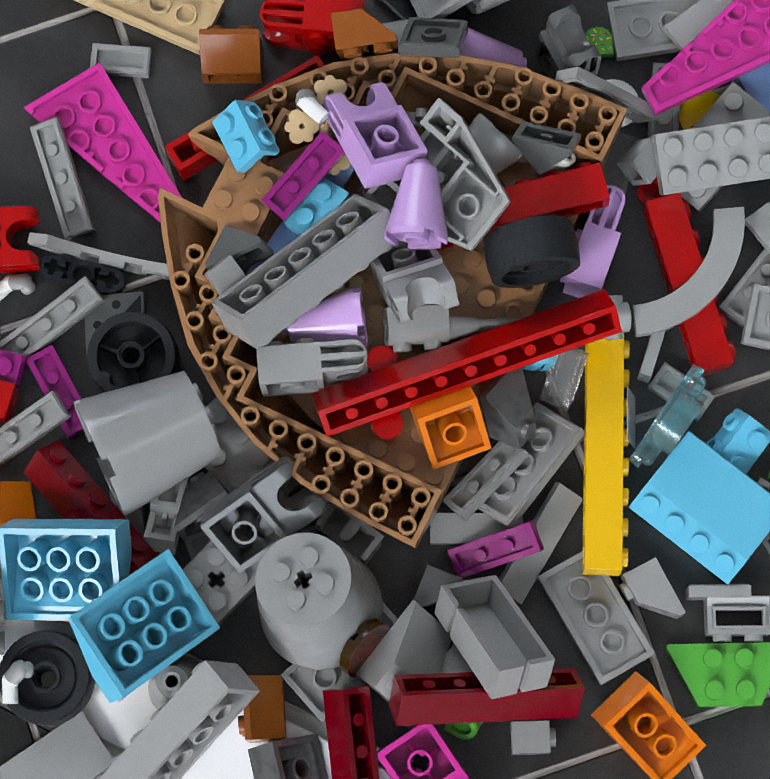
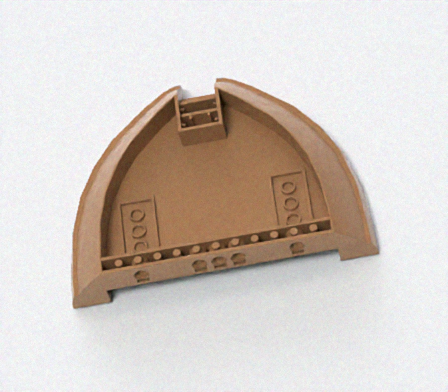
M391 53L333 62L282 83L275 84L244 100L255 102L260 107L263 118L269 130L274 134L275 142L280 150L276 156L264 155L245 173L236 171L212 123L218 115L195 127L188 134L189 138L204 152L215 157L224 167L203 208L162 188L159 189L158 201L169 279L186 342L218 400L251 441L272 460L277 461L287 456L293 461L294 467L291 476L300 484L365 523L416 548L440 508L463 459L433 470L415 426L410 408L398 411L403 419V428L400 435L393 440L385 441L376 437L372 430V421L326 437L311 393L263 397L259 385L257 349L231 334L225 328L211 303L220 295L204 275L208 271L205 263L225 225L259 236L267 244L283 220L268 208L261 199L320 134L318 130L313 134L314 137L311 142L303 141L299 144H294L290 141V133L285 131L284 125L286 122H289L288 115L290 111L297 109L303 112L295 103L297 92L301 89H310L315 93V82L324 80L327 75L334 76L335 80L341 79L345 81L347 89L344 94L346 99L354 105L367 106L366 99L370 85L383 82L397 105H402L404 111L416 112V108H426L429 111L436 100L440 98L463 117L468 127L474 118L481 113L511 142L522 121L580 133L581 139L573 151L576 161L566 171L573 170L576 165L584 162H591L592 164L600 162L603 170L624 121L627 109L583 89L532 72L526 67L521 68L512 64L462 55L459 58ZM414 127L419 137L426 130V128ZM524 155L496 175L503 188L515 185L516 181L523 178L538 179L535 176L536 173L531 169V163ZM356 172L344 188L345 191L349 192L350 196L357 194L361 197H364L370 189L364 188ZM582 213L566 217L572 222L574 230ZM483 239L473 251L461 246L438 251L444 266L455 282L460 303L458 306L449 308V316L475 317L478 319L527 317L534 314L548 283L521 288L495 286L487 269ZM370 264L365 270L356 273V276H361L364 280L361 286L363 291L361 305H363L366 316L367 356L374 347L385 345L382 310L388 307L374 283ZM251 266L242 270L245 275L249 271ZM283 332L272 340L281 341L282 345L295 344V342L290 341L289 336L284 337ZM473 334V335H470V336H466V337L454 339V340L449 341L448 343H442V346L449 345V344H451V343H454V342L463 340V339H465V338H468V337H471V336H474V335H477V334ZM424 344L412 345V351L396 354L398 362L429 351H424ZM494 378L470 386L477 397L482 417H484V411L480 395Z

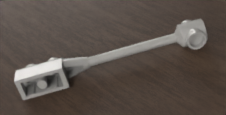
M609 295L616 305L622 332L604 339H623V333L629 332L631 328L630 306L628 302H623V295ZM422 305L413 311L412 316L414 320L399 324L389 307L382 310L385 345L393 346L394 353L412 351V345L424 344V351H432L443 347L442 343H448L451 340L477 334L478 332L488 331L524 318L478 319L475 317L449 316V308L444 309L441 305Z

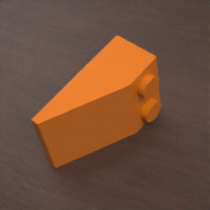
M636 671L591 714L609 736L651 779H673L706 746L655 687Z

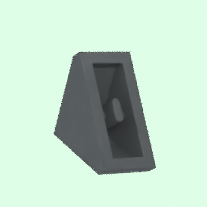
M522 121L512 137V142L533 167L542 174L572 155L581 139V134Z
M225 225L205 264L209 270L227 255H231L241 270H244L273 256L274 252L259 236Z
M427 565L414 600L426 610L437 604L441 585L466 580Z

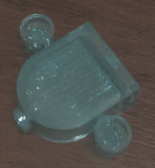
M693 364L629 458V462L639 468L642 463L645 465L653 464L661 450L668 455L671 454L705 405L704 402L697 398L706 386V379L701 376L705 370Z

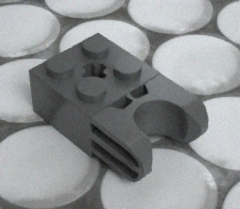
M569 5L550 14L546 29L539 33L535 52L546 76L556 79L557 71L580 67L597 76L602 57L596 45L593 44L591 46L581 25V16L575 5Z
M287 456L275 461L204 512L200 528L239 574L260 560L274 543L303 528L317 518L325 508L326 501L316 493H312L302 499H292L282 492L280 487L291 477L294 467L293 461Z

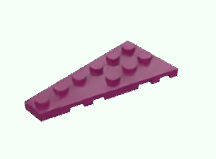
M734 0L692 42H689L670 63H667L643 85L641 91L654 115L661 114L769 64L770 0Z
M100 62L23 107L26 112L40 123L55 117L60 118L68 146L158 222L161 223L158 201L159 189L162 188L181 197Z

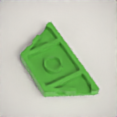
M770 642L666 645V651L676 665L681 679L687 685L697 708L762 706L770 688Z

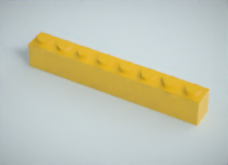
M624 333L623 339L605 340L603 338L585 345L582 575L620 576L622 567L628 566V548H623V537H628V518H623V506H628L629 490L628 488H623V476H628L629 458H623V446L628 447L629 441L627 440V428H623L624 417H627V399H624V388L629 387V369H624V358L629 359L630 342L629 340H624Z

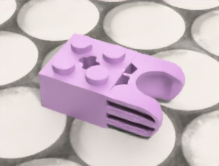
M383 82L370 85L366 99L367 106L361 107L350 103L341 92L326 95L324 101V109L329 112L327 121L365 189L402 180L406 166L412 164L415 159H426L428 152L402 105H397Z
M607 185L610 195L609 206L590 211L584 229H577L576 237L580 252V266L571 274L560 279V282L565 283L563 293L581 298L602 290L621 233L617 232L616 229L625 205V194L618 187Z

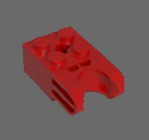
M266 0L260 9V19L264 25V39L273 47L309 50L310 53L316 55H324L326 52L337 53L331 13L355 9L365 11V0Z
M30 206L0 207V273L33 272L40 268V259L32 251L17 250L11 247V240L15 233L22 229L33 228L38 224L39 211Z

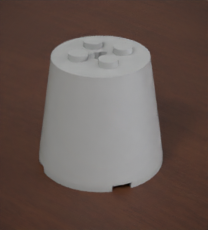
M184 371L73 402L88 441H93L100 457L96 458L124 517L222 456L218 444L220 437L214 426V417L209 407L204 406L202 402L203 397L196 383L192 384Z
M296 533L286 536L274 543L259 562L255 577V588L261 626L274 650L292 664L312 668L313 670L339 667L341 652L346 642L350 638L355 640L359 635L356 632L357 628L368 620L375 618L381 620V615H383V599L375 576L360 559L325 536L315 533ZM309 580L310 586L304 589L303 583Z

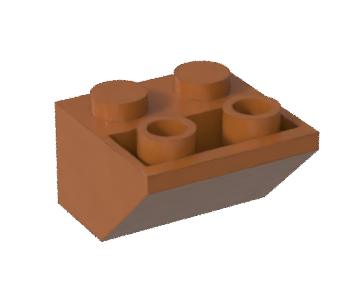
M355 9L331 13L335 48L340 60H352L356 57L364 58V56L375 54L376 56L391 54L398 51L399 43L396 34L364 10Z
M218 25L208 26L207 29H199L201 74L204 84L263 83V46L259 29H254V27L248 25L238 26L236 29H225Z
M247 675L260 692L243 709L244 715L238 716L239 735L245 737V740L249 743L287 739L282 676Z

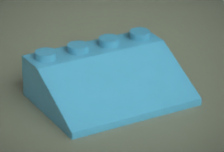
M690 431L687 432L629 506L631 510L726 584L730 583L770 532V492Z
M12 519L0 526V564L6 620L69 621V616L128 577L132 552L129 520Z
M169 549L68 617L91 675L109 703L123 699L220 629Z

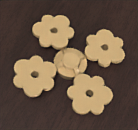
M327 75L324 80H318L314 84V91L317 94L316 98L320 105H324L325 97L329 95L328 91L331 94L341 92L346 98L344 94L347 89L345 81L341 79L335 80V77L332 75ZM297 109L290 111L288 115L289 122L285 123L284 129L290 133L289 139L292 143L311 142L314 137L313 134L318 130L321 133L323 130L340 145L327 119L319 125L304 111L301 112ZM346 154L331 169L330 174L337 175L340 170H346L350 167L351 163Z

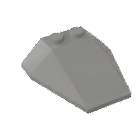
M438 98L420 121V124L426 128L420 138L428 150L426 160L431 161V165L437 167L448 241L473 251L511 203V200L463 117L442 99ZM401 180L371 187L364 197L388 208L391 214Z

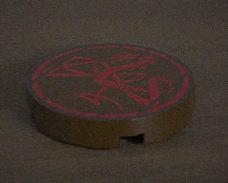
M377 618L368 620L359 626L356 631L359 635L355 640L350 638L341 652L340 668L349 676L357 677L355 674L390 630L389 626Z

